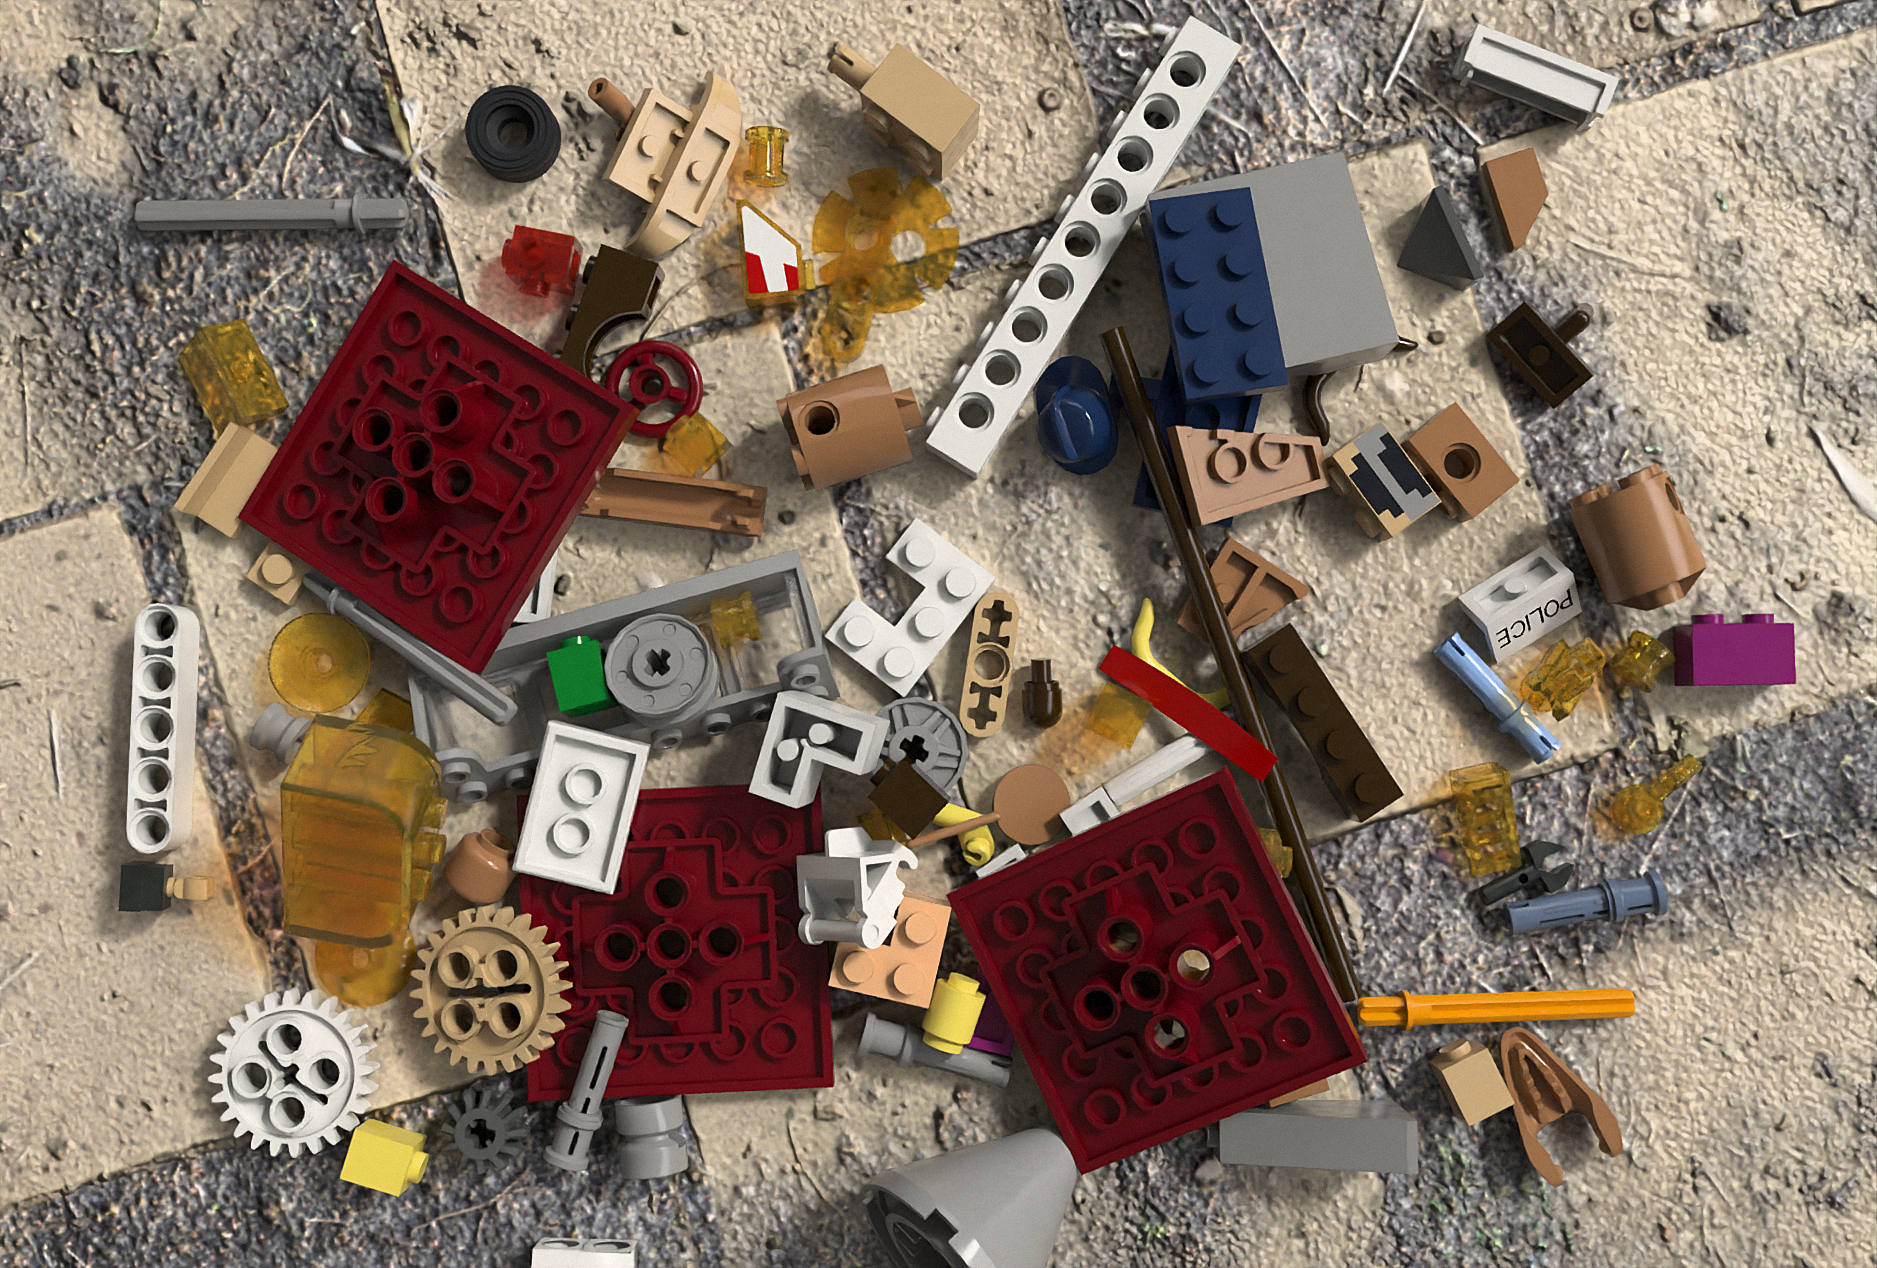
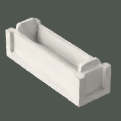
M1480 24L1476 25L1464 41L1451 74L1452 78L1461 79L1460 85L1463 87L1470 82L1576 123L1575 130L1579 132L1583 129L1589 131L1596 117L1602 119L1606 115L1619 81L1617 77Z

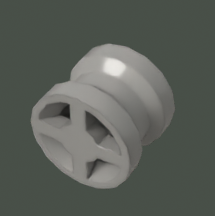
M273 702L257 720L250 735L249 743L258 750H271L275 753L278 761L288 765L305 748L312 734L314 722L305 716L296 718L289 714L287 706L279 702Z

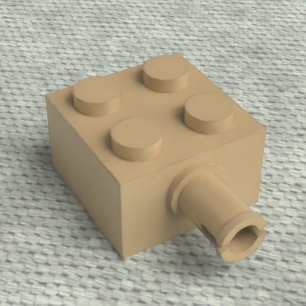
M898 42L878 68L852 50L847 43L843 44L838 49V52L841 54L840 58L834 54L827 70L832 74L834 73L860 93L863 120L867 124L865 127L866 132L882 146L889 147L892 143L907 154L904 158L907 164L922 176L928 177L932 173L943 181L978 135L980 104Z

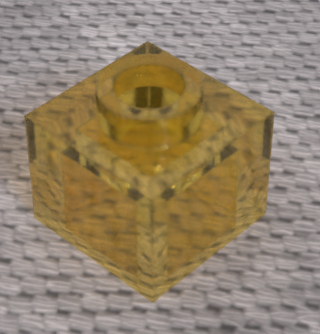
M697 411L691 418L684 415L672 425L666 434V438L669 441L663 448L693 477L702 478L728 451L732 444Z

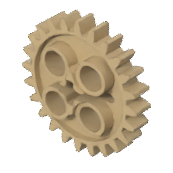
M494 905L478 907L477 911L474 908L459 912V918L452 917L441 921L444 931L439 930L427 935L429 942L434 948L429 947L418 950L417 955L426 963V966L412 970L411 975L422 981V988L415 989L409 993L410 997L422 999L424 1006L416 1010L413 1016L414 1018H428L429 1024L424 1028L421 1035L422 1037L436 1034L439 1037L434 1048L436 1054L449 1049L452 1050L450 1057L451 1066L461 1064L467 1060L468 1073L471 1074L483 1070L484 1067L488 1076L500 1073L504 1068L509 1073L522 1068L523 1062L528 1064L540 1058L539 1050H545L555 1044L549 1033H555L565 1028L566 1025L556 1016V1013L571 1009L572 1004L561 999L560 992L573 987V983L559 980L558 973L567 968L569 963L568 961L554 962L552 955L561 945L559 942L547 945L543 943L542 940L546 935L548 927L544 925L529 930L531 914L518 915L514 919V910L511 906L499 908L497 912ZM510 952L517 960L516 973L511 970L508 964ZM463 955L467 957L470 963L469 975L462 967ZM482 984L488 988L512 984H529L531 991H509L500 995L493 991L470 995H453L451 988L466 989ZM512 1004L520 1012L521 1020L519 1025L512 1018ZM465 1007H468L472 1012V1026L465 1018Z

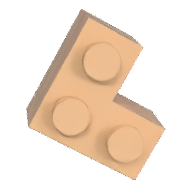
M903 891L904 898L899 905L896 918L897 923L894 926L892 939L886 938L877 949H863L857 943L838 941L828 986L929 1009L952 906L947 900Z

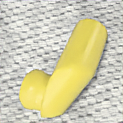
M948 803L935 816L932 823L948 827L982 815ZM988 825L957 834L964 852V859L970 865L978 867L988 863L995 848Z

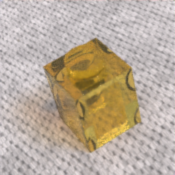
M1104 681L1101 683L1080 727L1124 749L1130 750L1153 704L1109 681Z

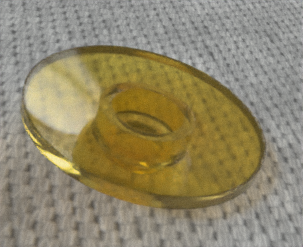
M308 613L291 620L277 633L268 654V673L278 695L292 707L309 713H328L341 709L351 703L364 688L370 671L369 649L360 631L346 619L337 615L333 616L330 613ZM323 654H328L332 659V667L328 672L323 673L318 668V659Z
M374 905L352 907L334 916L321 931L315 949L316 970L325 988L333 996L338 997L339 1000L350 1005L362 1007L379 1005L398 995L412 977L411 971L415 970L417 959L415 940L407 924L392 911ZM356 949L366 952L368 962L365 967H359L354 963L353 953Z

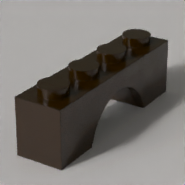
M601 244L597 257L591 255L585 265L582 283L586 287L580 303L574 302L568 312L565 330L569 334L563 350L557 349L553 357L593 381L592 365L594 356L604 338L613 330L625 324L650 320L665 278V273L660 265Z
M1291 623L1278 626L1240 651L1242 659L1265 694L1278 705L1305 742L1317 763L1321 779L1348 820L1363 823L1404 796L1396 781Z

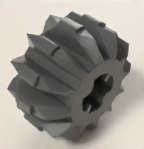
M487 1084L483 1088L481 1095L473 1087H470L462 1094L463 1102L455 1100L447 1107V1111L453 1119L442 1123L440 1131L453 1135L454 1138L444 1146V1152L449 1153L459 1149L463 1153L458 1159V1168H464L474 1159L475 1169L478 1174H485L491 1163L496 1169L502 1171L509 1165V1156L519 1157L525 1149L519 1139L527 1137L531 1132V1127L525 1123L517 1122V1120L527 1113V1106L519 1105L512 1109L509 1103L514 1098V1092L507 1090L497 1099V1090L494 1084ZM483 1119L486 1120V1127L488 1129L495 1130V1133L490 1138H486L485 1129L477 1128V1124Z

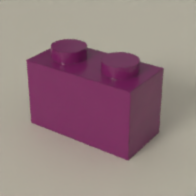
M1723 614L1691 615V625L1673 627L1675 686L1796 684L1794 623H1774V614L1741 615L1742 624H1724Z

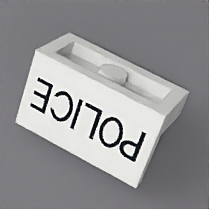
M1544 546L1539 547L1458 597L1462 611L1485 633L1491 658L1497 664L1582 612L1573 572Z

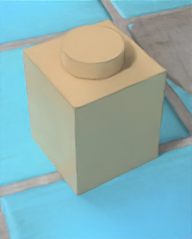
M1466 1038L1452 1041L1439 1050L1441 1056L1429 1061L1455 1116L1466 1125L1471 1126L1515 1104L1488 1048L1474 1039L1469 1042Z

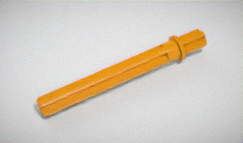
M1624 988L1443 995H1410L1407 990H1400L1398 996L1359 998L1357 1001V1018L1359 1023L1365 1027L1400 1025L1403 1031H1410L1412 1026L1430 1024L1630 1018L1635 1013V999L1633 993Z

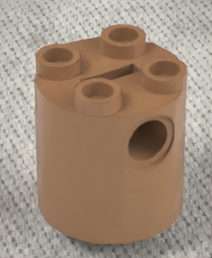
M883 364L785 394V398L776 400L784 428L787 430L792 444L790 447L806 491L812 489L820 491L913 461L905 432L923 426L920 411L911 387L892 392Z
M1659 463L1617 480L1620 489L1614 491L1611 483L1608 482L1569 499L1572 509L1568 511L1608 604L1613 603L1644 611L1668 605L1684 598L1707 568V563L1676 494L1667 471H1661Z

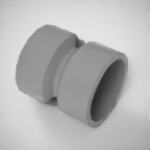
M681 1095L627 1097L616 1101L614 1106L617 1132L625 1136L627 1141L619 1147L621 1172L624 1178H658L679 1173L688 1168L686 1137L677 1133V1129L684 1123Z

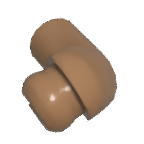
M600 77L590 85L588 96L621 125L614 135L615 140L619 143L635 107L609 80Z

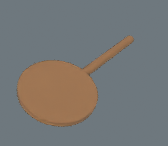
M1025 764L1015 767L1000 779L995 788L992 799L993 812L917 836L914 840L908 839L906 847L914 849L993 822L997 823L1000 830L1007 837L1018 843L1036 845L1047 842L1054 838L1065 826L1059 813L1070 806L1067 786L1062 778L1048 767L1037 764Z

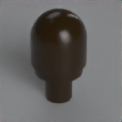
M1031 659L1032 681L1024 682V689H1022L1023 715L1032 727L1048 729L1056 725L1062 716V688H1059V681L1052 680L1051 659Z

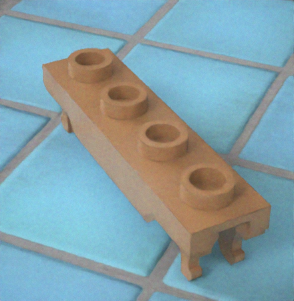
M606 468L577 516L762 538L768 489L767 487L722 482L713 479L623 468Z

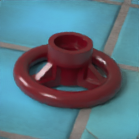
M646 340L627 347L611 363L606 374L604 388L620 397L619 383L622 374L633 361L638 359L639 367L632 372L629 378V390L633 398L628 403L641 410L639 415L648 406H657L664 401L684 406L674 418L663 423L649 424L636 419L629 433L650 439L664 438L678 433L694 419L702 403L703 380L696 362L685 350L667 341ZM653 355L665 356L675 361L686 375L689 390L672 386L667 373L661 367L655 365ZM649 381H660L658 393L651 396L645 394L644 388Z

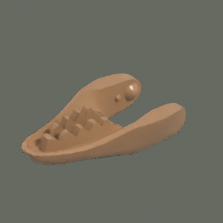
M1519 1026L1507 1030L1501 1037V1057L1506 1084L1515 1102L1512 1106L1524 1148L1530 1162L1539 1174L1554 1188L1563 1184V1171L1561 1167L1553 1163L1550 1154L1538 1141L1537 1135L1546 1125L1571 1113H1581L1587 1118L1599 1139L1598 1146L1603 1153L1608 1154L1611 1158L1620 1155L1623 1150L1622 1135L1616 1118L1608 1106L1533 1033Z

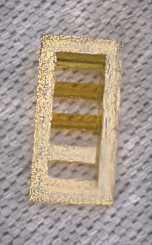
M1487 762L1450 770L1451 791L1470 874L1477 876L1522 866L1509 770L1498 762ZM1486 786L1491 787L1490 789L1479 790L1474 792L1472 791V789L1482 788ZM1494 802L1495 809L1475 813V806ZM1499 823L1500 829L1478 833V827ZM1503 842V850L1481 854L1480 847Z

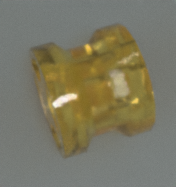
M750 590L740 592L734 600L724 601L718 598L710 601L715 629L723 649L734 647L737 640L748 638L752 641L763 639L759 615Z
M1633 630L1627 637V647L1622 653L1614 654L1608 661V665L1630 685L1641 691L1651 693L1657 685L1656 677L1661 670L1670 669L1676 658L1667 647L1644 632Z

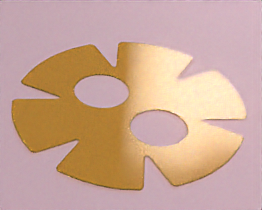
M897 168L869 169L848 177L847 182L858 205L855 206L837 192L831 191L823 201L813 226L812 247L814 252L843 253L819 269L824 281L839 297L853 306L858 304L869 285L874 283L873 310L878 313L900 312L924 303V297L914 278V274L939 290L951 275L958 256L959 230L957 228H929L930 225L952 212L949 202L932 183L919 175L913 177L899 198ZM867 216L877 223L880 231L879 239L870 249L857 250L847 243L845 228L854 217ZM905 230L917 231L924 237L927 244V251L923 259L911 265L899 262L892 252L894 238Z

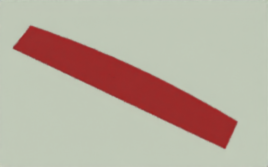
M1113 645L1099 666V669L1260 782L1264 781L1277 762L1278 758L1224 713L1175 679L1122 648Z

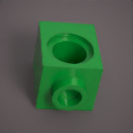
M589 636L573 637L560 642L561 649L546 653L561 713L572 719L620 706L619 701L607 685L604 665L608 651L596 639L591 641Z

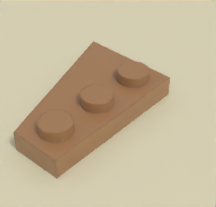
M1171 426L1166 428L1192 527L1203 526L1332 486L1320 437L1276 433H1245L1225 429H1193L1187 426Z

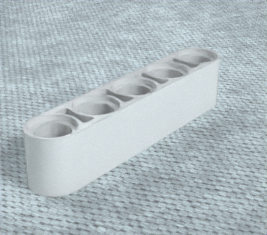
M162 603L150 604L141 610L136 618L134 632L126 832L127 839L132 847L139 852L147 854L179 848L188 840L192 829L200 626L198 618L188 608ZM171 615L175 623V629L171 637L165 639L161 633V624L166 616ZM167 665L172 671L173 679L171 685L165 690L159 683V674L162 668ZM163 715L167 717L171 727L170 734L165 740L161 739L157 733V723ZM160 766L165 768L169 779L163 791L157 787L154 778ZM157 817L161 818L166 825V835L162 841H159L153 834L152 827Z

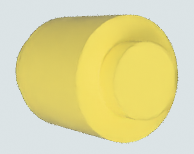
M953 972L950 973L949 979H937L929 1009L927 1008L922 1022V1028L925 1029L922 1038L923 1042L947 1053L961 1054L964 1044H969L986 998V995L978 990L980 983L977 980Z

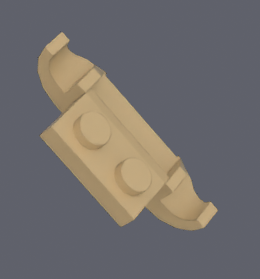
M707 70L704 77L706 89L699 105H691L689 110L654 88H645L602 178L644 203L641 213L646 215L635 235L627 239L624 245V249L638 257L651 259L682 243L696 228L702 227L743 140L740 137L741 108L737 92L732 84L712 71Z

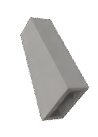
M1295 1100L1275 1107H1270L1265 1102L1204 1126L1205 1146L1213 1147V1153L1219 1163L1418 1174L1417 1120L1394 1100Z

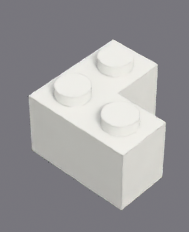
M796 689L778 692L748 792L796 809L812 803L825 764L858 775H863L876 769L890 721Z

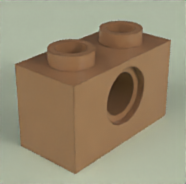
M1456 402L1441 410L1400 444L1442 501L1437 505V508L1447 518L1451 520L1456 518L1459 523L1475 518L1520 481ZM1447 454L1455 455L1462 461L1464 471L1460 479H1455L1446 472L1444 460Z

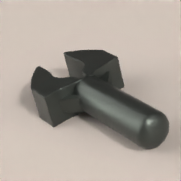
M1534 840L1522 846L1526 854L1523 865L1478 889L1480 899L1484 904L1491 905L1532 883L1542 885L1547 893H1553L1565 887L1571 876L1574 864L1566 862L1554 868L1551 872L1538 870L1543 865L1545 857L1555 854L1565 847L1541 840Z

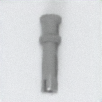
M598 1010L597 1019L582 1059L570 1100L564 1101L559 1106L556 1115L560 1121L552 1145L546 1146L543 1153V1158L548 1163L565 1170L584 1171L587 1169L589 1158L586 1156L594 1130L600 1129L603 1121L599 1106L612 1072L625 1028L629 1023L628 1018L612 1011Z
M867 1011L858 1040L857 1056L864 1057L867 1053L895 1060L897 1061V1066L904 1069L906 1066L911 1067L915 1063L1005 1089L1011 1073V1069H1008V1067L1012 1066L1013 1057L968 1046H963L961 1054L947 1053L923 1042L924 1033H921V1027H918L916 1023L909 1022L904 1026L876 1018V1012Z

